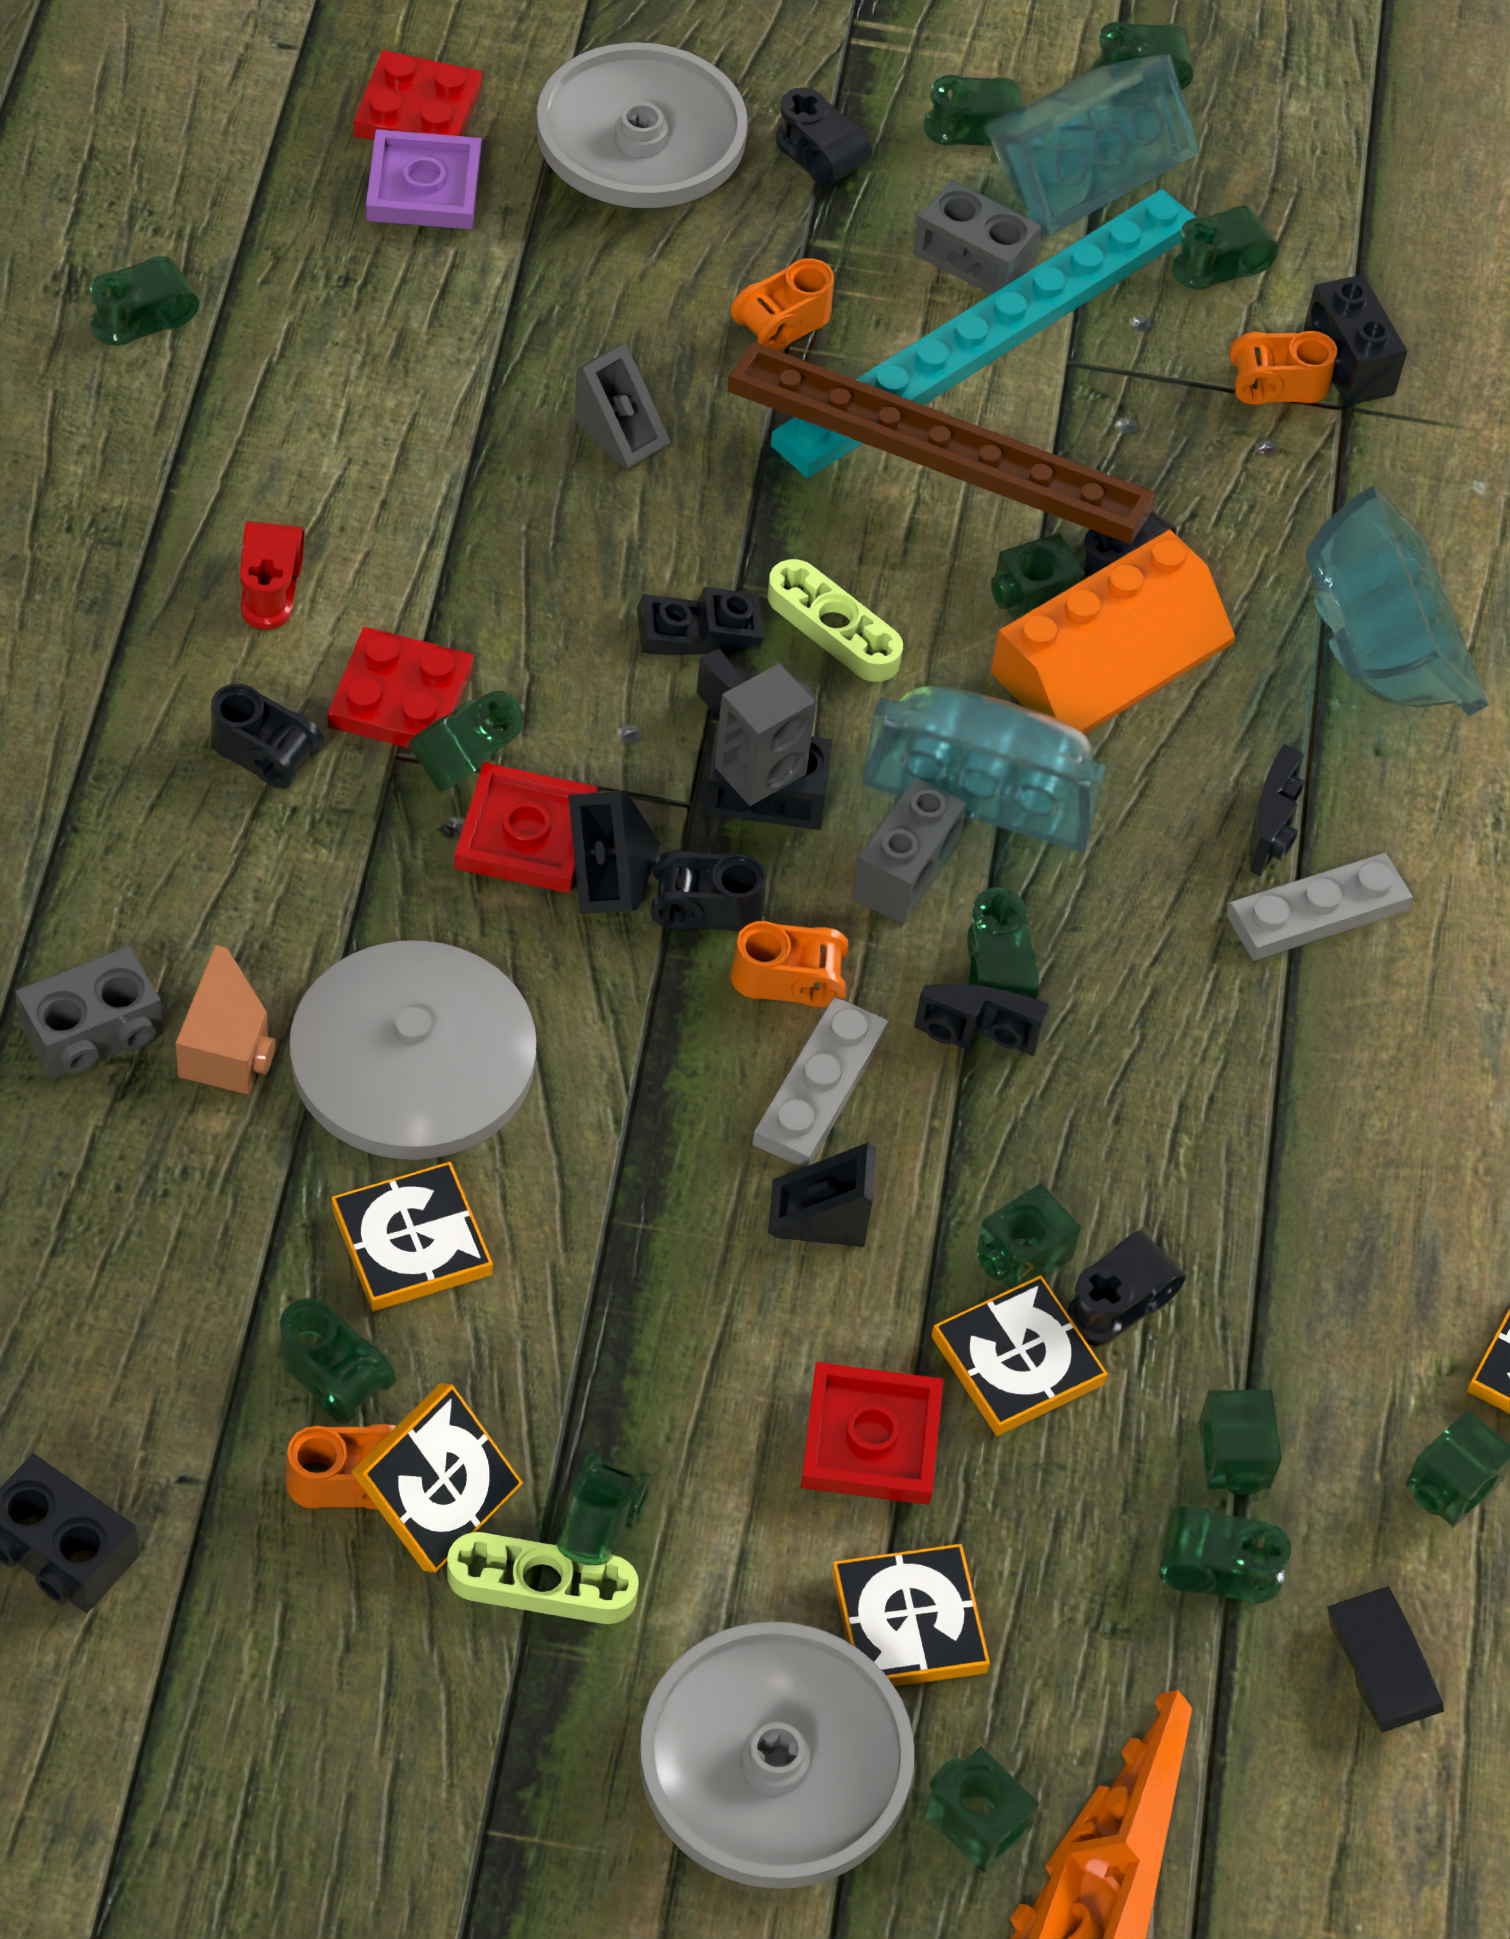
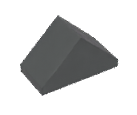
M626 343L618 344L577 368L574 421L623 468L631 467L671 443Z

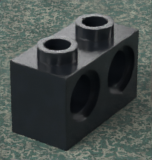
M1362 274L1315 285L1303 330L1304 332H1321L1328 335L1335 342L1337 357L1332 382L1345 405L1349 406L1395 395L1408 351L1365 276Z
M716 724L708 776L705 815L821 830L833 739L811 736L806 775L749 806L714 767L719 724Z
M34 1453L0 1488V1562L8 1567H14L16 1564L22 1566L35 1576V1581L39 1588L49 1598L59 1604L64 1605L69 1600L88 1614L140 1556L137 1529L133 1523ZM27 1514L44 1516V1519L34 1525L25 1526L16 1523L20 1517ZM80 1550L96 1553L92 1559L82 1563L67 1560L69 1555Z

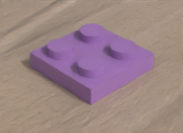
M376 130L366 201V221L473 230L481 158V138Z

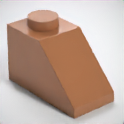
M215 945L175 1043L178 1077L249 1095L257 1073L266 1075L271 1066L275 1051V1039L268 1037L267 1011L228 948Z

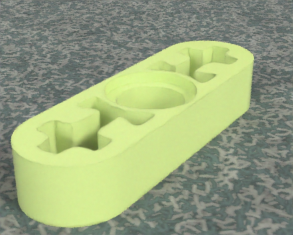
M790 559L782 561L773 567L770 572L767 597L769 604L775 611L860 678L871 682H882L891 679L897 674L901 664L903 641L893 628L811 564L802 560ZM784 585H786L788 588H791V589H790V590L784 589ZM800 585L804 588V590L802 591L797 587ZM835 612L846 616L850 623L842 628H831L823 624L820 617L826 613ZM868 650L874 654L870 656L866 654V651ZM881 650L884 651V652H886V656H884L882 653H879V652H880Z
M473 1532L458 1538L450 1547L447 1557V1579L450 1587L457 1595L470 1601L601 1624H614L626 1619L633 1612L637 1602L639 1585L637 1573L628 1561L614 1555ZM474 1556L486 1558L487 1568L483 1569L480 1577L468 1575V1565H471ZM507 1560L515 1561L512 1585L504 1584ZM544 1564L555 1568L562 1580L553 1590L539 1592L531 1589L525 1583L524 1574L531 1567ZM573 1571L581 1573L578 1596L570 1595ZM604 1579L617 1581V1591L613 1594L612 1600L599 1598V1588L603 1585Z

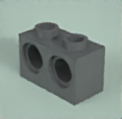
M951 179L918 216L913 254L993 294L1027 273L1035 264L1042 225Z
M781 663L772 666L722 694L714 767L749 806L798 780L807 773L816 701L807 684L800 679L795 680Z
M915 777L858 857L852 899L904 925L959 846L967 802Z
M130 945L15 991L20 1026L49 1080L67 1073L76 1074L83 1072L99 1060L124 1050L142 1048L152 1041L153 1038L164 1034L161 1000ZM118 1004H127V1005H128V1006H126V1007H120V1008L113 1007V1006L118 1005ZM61 1027H71V1029L65 1031L56 1030Z

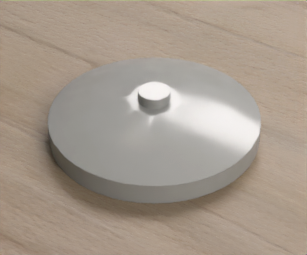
M619 43L584 52L566 62L549 78L538 101L536 133L540 150L546 162L561 179L578 191L614 205L632 208H662L698 199L718 188L732 175L739 165L745 150L747 112L743 99L731 80L722 71L701 57L661 44Z
M410 940L384 943L365 948L338 961L317 978L306 991L298 1005L291 1026V1072L295 1087L307 1110L328 1132L343 1142L367 1153L382 1157L406 1160L438 1158L464 1151L488 1139L499 1131L521 1107L529 1092L535 1071L537 1041L535 1025L528 1005L517 987L498 968L483 958L458 947L430 941Z
M757 1622L736 1626L709 1636L681 1655L666 1671L651 1695L645 1711L639 1750L640 1775L647 1801L656 1820L667 1836L692 1860L715 1874L741 1884L775 1889L798 1888L831 1880L848 1872L874 1853L886 1840L903 1811L909 1793L914 1769L913 1732L903 1701L894 1685L885 1673L858 1648L833 1634L810 1626L786 1622Z

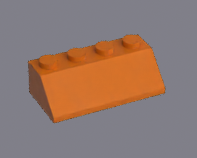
M1169 529L998 630L990 673L1065 747L1234 644L1235 634L1207 564Z

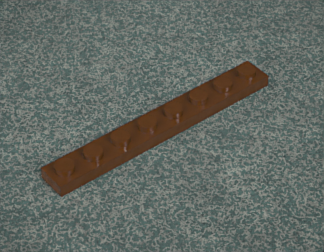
M756 342L751 344L728 376V392L1128 544L1133 542L1154 508L1156 492Z

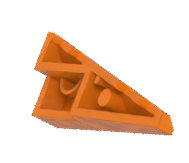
M1179 1690L1159 1694L1154 1703L1160 1714L1142 1741L1136 1738L1129 1739L1121 1751L1126 1765L1110 1788L1101 1785L1097 1787L1045 1865L1050 1879L1032 1906L1019 1904L1010 1917L1015 1928V1932L1010 1939H1146L1192 1713V1707Z

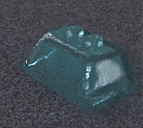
M1170 55L1131 59L1099 67L986 127L999 163L1022 207L1029 212L1032 221L1042 225L1040 236L1054 234L1200 153Z
M1371 486L1353 497L1325 522L1306 549V559L1319 595L1314 598V603L1320 616L1332 628L1335 636L1329 640L1330 648L1340 665L1347 669L1348 674L1366 691L1382 702L1418 708L1456 703L1467 715L1471 716L1489 706V703L1426 540L1374 486Z
M931 685L910 690L898 702L884 697L879 698L872 718L862 785L902 797L914 778L917 777L967 802L965 817L1085 853L1091 836L1107 765L1094 762L1092 744L1083 731L1071 723L983 694L946 685Z

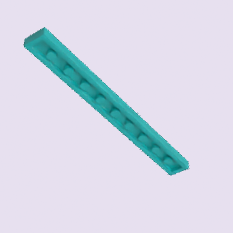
M1160 189L855 380L925 405L1194 235L1198 218L1166 191ZM796 417L773 430L771 447L806 478L811 477L863 444Z

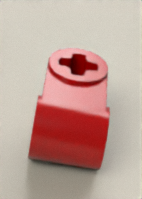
M246 521L240 568V582L243 586L241 616L252 627L262 630L275 629L283 626L290 619L297 577H300L302 570L304 526Z

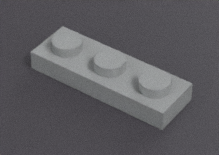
M1385 852L1232 901L1228 908L1227 917L1251 959L1255 961L1409 911L1413 896Z
M834 996L755 1129L752 1145L802 1168L811 1165L885 1038L889 1021Z

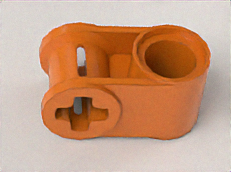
M810 258L795 261L784 270L761 282L749 285L742 290L731 305V318L739 325H746L758 337V344L782 351L790 343L814 330L824 327L829 322L832 314L833 271L829 265L817 259Z
M1316 331L1269 334L1251 332L1241 335L1231 343L1229 348L1230 360L1237 367L1238 376L1234 382L1235 394L1240 401L1251 405L1280 402L1308 404L1319 402L1330 391L1337 357V346L1328 335ZM1256 347L1260 350V353H1258L1257 358L1255 355ZM1255 379L1257 380L1258 389H1254L1252 385Z
M767 921L750 923L738 935L730 971L731 983L739 993L752 999H770L802 1003L812 1007H828L834 996L841 1000L846 996V983L841 977V963L848 954V939L837 930L826 927L805 928L774 924ZM822 945L826 946L825 953H820ZM755 959H761V960H764V961H766V962H761V961H758V960H755ZM815 982H820V989H815Z
M378 1424L367 1427L312 1426L297 1432L290 1440L287 1450L285 1478L287 1493L294 1502L305 1508L364 1507L379 1510L351 1471L396 1425ZM318 1462L325 1464L330 1469L325 1472L314 1473L307 1471L302 1466L307 1463Z

